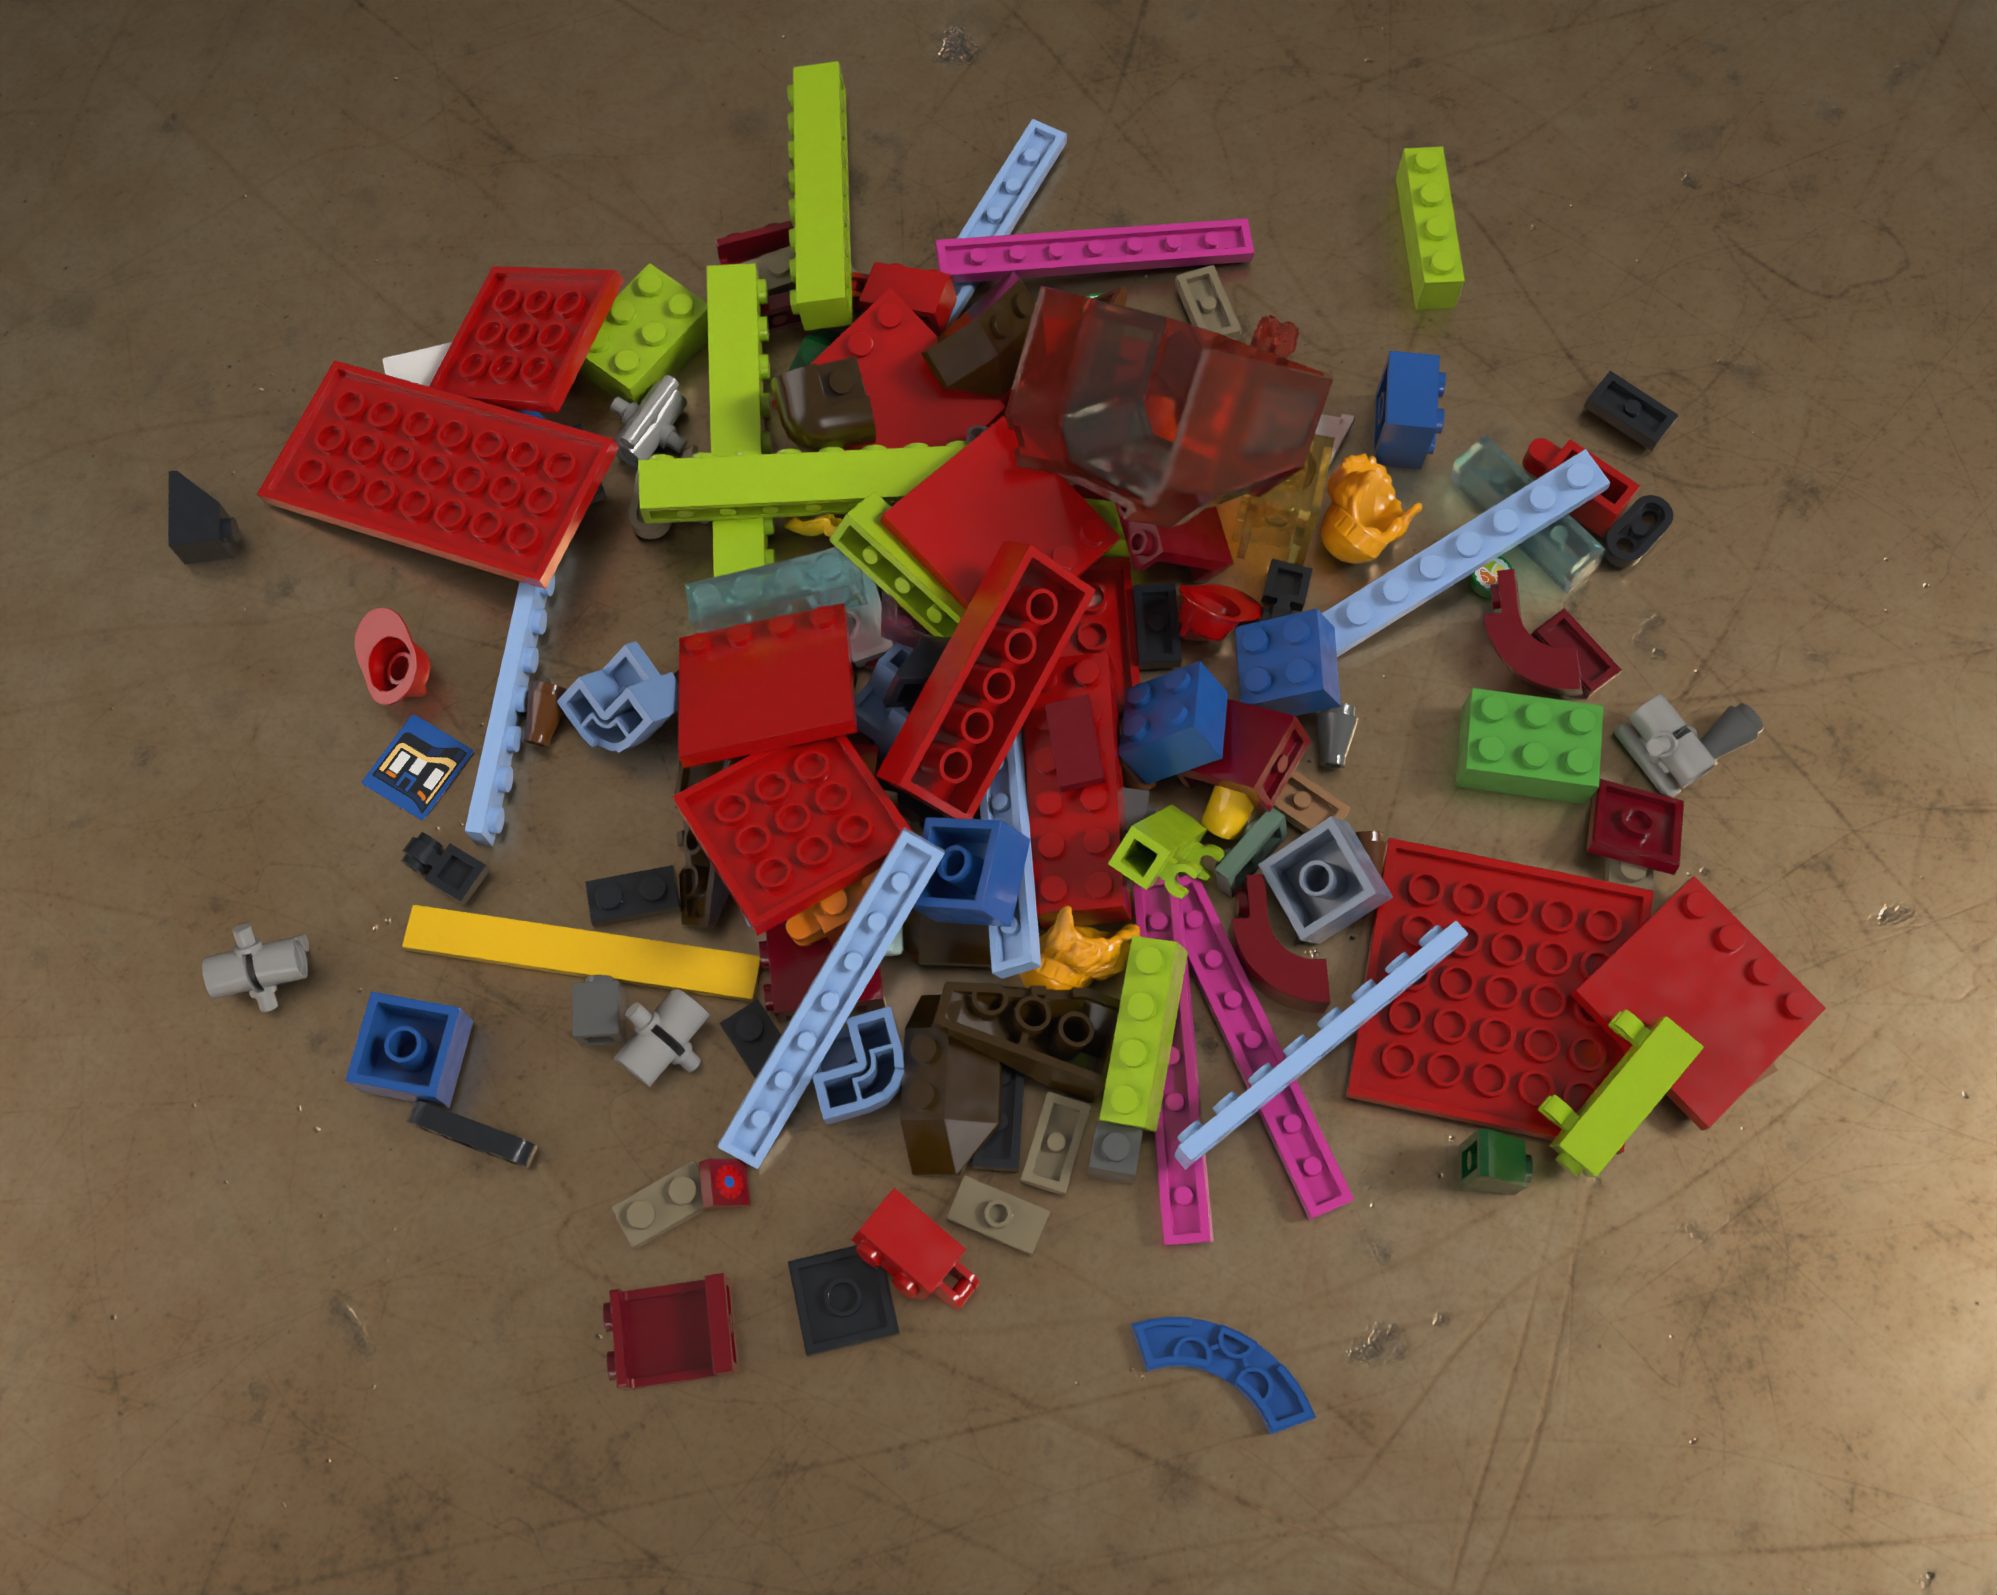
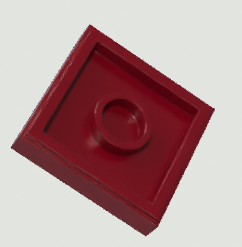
M1600 779L1599 788L1592 795L1587 852L1675 875L1680 866L1684 801Z

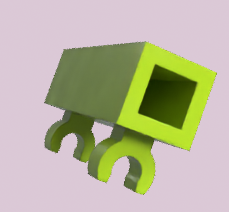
M1171 804L1132 825L1108 864L1145 890L1163 879L1168 892L1174 897L1183 899L1187 896L1189 890L1179 884V872H1185L1194 879L1198 877L1202 880H1209L1214 873L1204 867L1203 857L1209 855L1220 862L1226 854L1216 845H1202L1199 843L1207 829L1200 822Z
M1627 1009L1623 1012L1619 1011L1608 1026L1633 1046L1578 1112L1575 1113L1556 1095L1552 1097L1549 1095L1537 1109L1548 1120L1562 1129L1549 1146L1559 1153L1555 1160L1575 1177L1578 1178L1582 1173L1586 1177H1597L1704 1048V1046L1667 1016L1654 1019L1647 1028Z

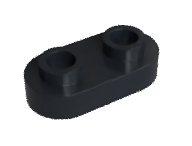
M1646 495L1637 499L1604 538L1602 552L1605 558L1611 564L1622 568L1632 567L1639 563L1671 525L1673 510L1669 503L1663 498L1654 495ZM1642 518L1650 519L1653 525H1648ZM1617 545L1626 547L1628 553L1621 551Z

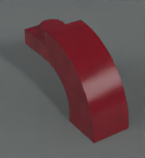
M1515 569L1497 571L1498 584L1490 585L1493 610L1501 609V613L1484 615L1491 642L1502 662L1519 679L1539 690L1557 695H1583L1577 646L1553 647L1543 644L1531 636L1522 623L1518 578Z
M1264 874L1246 875L1242 889L1236 890L1235 893L1237 916H1244V918H1232L1228 928V937L1249 982L1266 997L1282 1006L1300 1012L1324 1014L1330 1004L1326 959L1300 957L1288 951L1278 942L1270 928L1268 919Z

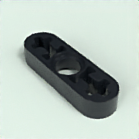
M419 1100L415 1101L406 1120V1123L423 1131L526 1169L530 1168L538 1149L537 1145L522 1138Z

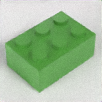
M1472 688L1461 709L1455 786L1585 805L1599 788L1604 706Z

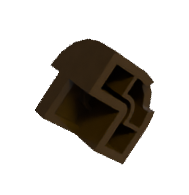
M856 356L820 365L815 363L780 374L772 379L771 387L783 429L788 439H791L802 450L819 452L822 448L840 447L844 451L875 444L876 428L869 395H866Z

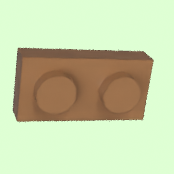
M1297 770L1293 771L1273 806L1274 809L1285 815L1286 821L1304 833L1331 816L1344 820L1351 807Z

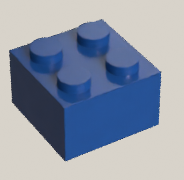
M1389 351L1375 394L1372 456H1375L1378 464L1388 467L1421 469L1426 455L1434 453L1436 434L1442 433L1445 415L1444 409L1438 408V397H1443L1446 383V373L1439 372L1440 355Z
M1318 609L1235 627L1240 702L1294 716L1341 707L1335 628Z
M1201 661L1183 668H1177L1170 673L1128 688L1126 691L1118 754L1147 785L1221 759L1223 755L1228 692Z
M926 817L922 838L943 849L945 854L912 909L936 922L1011 927L1031 839L1002 820Z
M371 992L345 1081L363 1093L412 1102L419 1100L434 1106L450 1108L474 1020L460 1007Z

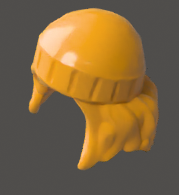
M1366 453L1348 455L1329 477L1327 492L1332 503L1324 514L1320 531L1325 548L1337 559L1352 564L1367 563L1376 559L1387 546V543L1403 537L1410 521L1422 510V504L1419 502L1415 503L1408 510H1402V503L1395 498V489L1391 485L1392 478L1387 473L1385 466L1378 464L1375 456L1367 457Z
M1064 906L1060 909L1055 924L1046 933L1039 936L1041 967L1020 973L1019 977L1027 988L1031 985L1046 986V989L1071 990L1072 987L1087 988L1095 979L1097 981L1106 980L1124 969L1128 963L1132 935L1140 936V928L1136 924H1128L1120 931L1113 930L1108 933L1106 931H1098L1087 925L1074 926L1072 908Z

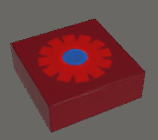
M712 1158L699 1162L703 1209H740L750 1205L745 1162L740 1159Z

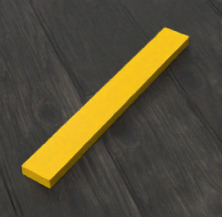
M412 905L402 947L410 952L585 978L592 975L612 976L613 980H618L620 983L665 990L680 989L685 993L745 1002L755 1001L762 967L760 956L420 905Z

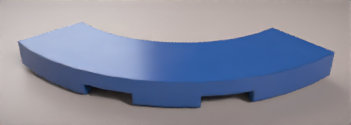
M1163 1317L1131 1324L1146 1372L1167 1367H1186L1205 1371L1220 1377L1239 1390L1251 1402L1262 1418L1269 1435L1316 1418L1308 1398L1289 1370L1271 1353L1260 1346L1257 1341L1223 1324L1192 1319L1191 1317Z

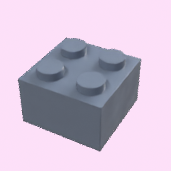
M1333 816L1258 864L1301 941L1320 944L1393 898L1350 823Z

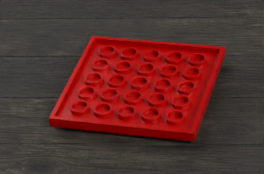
M1388 838L1382 879L1393 898L1375 909L1363 984L1370 979L1376 984L1381 982L1389 975L1384 969L1403 952H1406L1410 957L1422 948L1418 941L1437 925L1445 930L1454 921H1457L1468 935L1458 948L1356 1030L1345 1097L1554 1141L1562 1129L1537 1110L1549 1095L1551 1097L1556 1095L1577 1113L1626 1054L1570 993L1651 916L1654 891ZM1625 1143L1616 1154L1619 1155L1624 1152Z

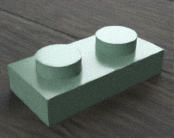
M1272 807L1271 811H1266L1262 817L1257 816L1251 820L1239 843L1233 849L1231 847L1227 848L1224 851L1226 854L1224 859L1216 862L1215 874L1218 889L1231 898L1235 896L1236 890L1242 888L1246 875H1253L1260 868L1258 864L1268 858L1287 837L1285 815Z

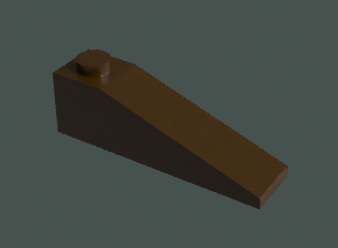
M750 755L683 768L679 759L675 795ZM683 818L684 830L677 832V846L684 847L686 865L679 874L682 925L715 928L730 892Z
M946 981L931 1026L1050 1088L1092 1103L1105 1090L1121 1000L1089 988L1072 987L1071 990L1046 989V986L1031 985L1029 988L1003 987L1001 984Z

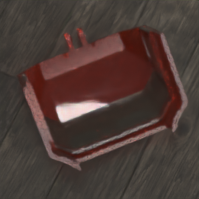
M1041 286L1005 410V417L1008 429L1015 430L1019 447L1014 450L1017 467L1055 473L1127 508L1123 520L1173 527L1188 522L1203 510L1240 496L1250 494L1255 497H1261L1303 469L1327 400L1333 375L1287 359L1296 349V341L1299 339L1298 335L1300 334L1298 332L1299 328L1289 321L1281 323L1275 316L1270 314L1269 316H1262V319L1257 324V329L1254 331L1251 344H1247L1221 333L1162 315Z

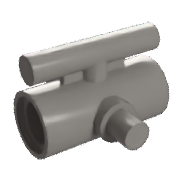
M665 375L662 381H656L640 404L635 401L630 404L617 396L610 406V411L622 417L621 422L625 424L614 439L619 447L616 456L631 467L638 469V460H648L658 445L662 448L668 446L680 454L688 443V439L676 433V427L673 426L686 407L687 400L676 389L679 383L672 376Z
M1663 694L1643 704L1629 717V721L1642 738H1639L1627 722L1613 732L1658 791L1664 796L1673 798L1681 792L1680 788L1669 776V772L1682 788H1685L1708 773L1718 763L1698 739L1697 730L1694 727L1687 726L1686 722Z
M250 924L236 926L232 929L237 943L233 947L234 950L203 959L202 973L206 989L213 999L249 992L250 997L257 999L262 1012L271 1011L278 1007V1001L274 993L277 990V985L307 977L308 964L305 952L309 951L308 938L303 934L262 944L260 938H255Z
M672 989L655 1010L647 1011L638 1002L628 1008L625 1016L635 1024L636 1032L613 1058L620 1066L631 1072L649 1087L670 1063L673 1065L680 1064L688 1072L694 1071L699 1066L701 1059L692 1051V1045L689 1040L710 1015L695 1000L680 989Z

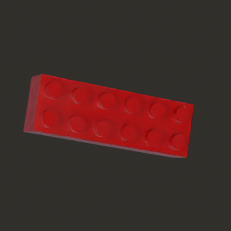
M1004 541L876 776L945 817L972 819L1096 589L1031 544Z
M1108 652L1060 657L1024 722L1029 825L1037 920L1043 929H1048L1055 924L1060 909L1064 906H1070L1072 908L1074 926L1132 921L1129 878L1108 864L1126 836L1122 760L1118 754L1120 728L1116 671ZM1088 694L1091 700L1106 782L1062 792L1059 787L1044 704Z

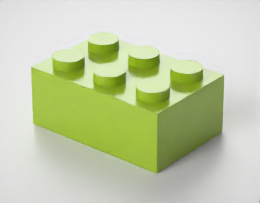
M649 263L615 298L579 372L614 398L619 396L630 404L634 401L640 404L656 381H662L665 375H670L674 378L708 342L707 302Z

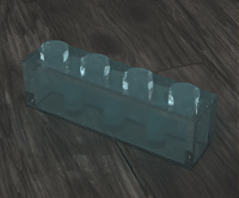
M1486 434L1454 461L1451 481L1483 513L1534 482ZM1569 514L1517 545L1566 594L1599 567L1606 550Z
M838 548L685 584L690 623L698 633L728 628L737 624L761 621L779 615L808 611L821 606L844 603L847 609L867 604L862 570Z

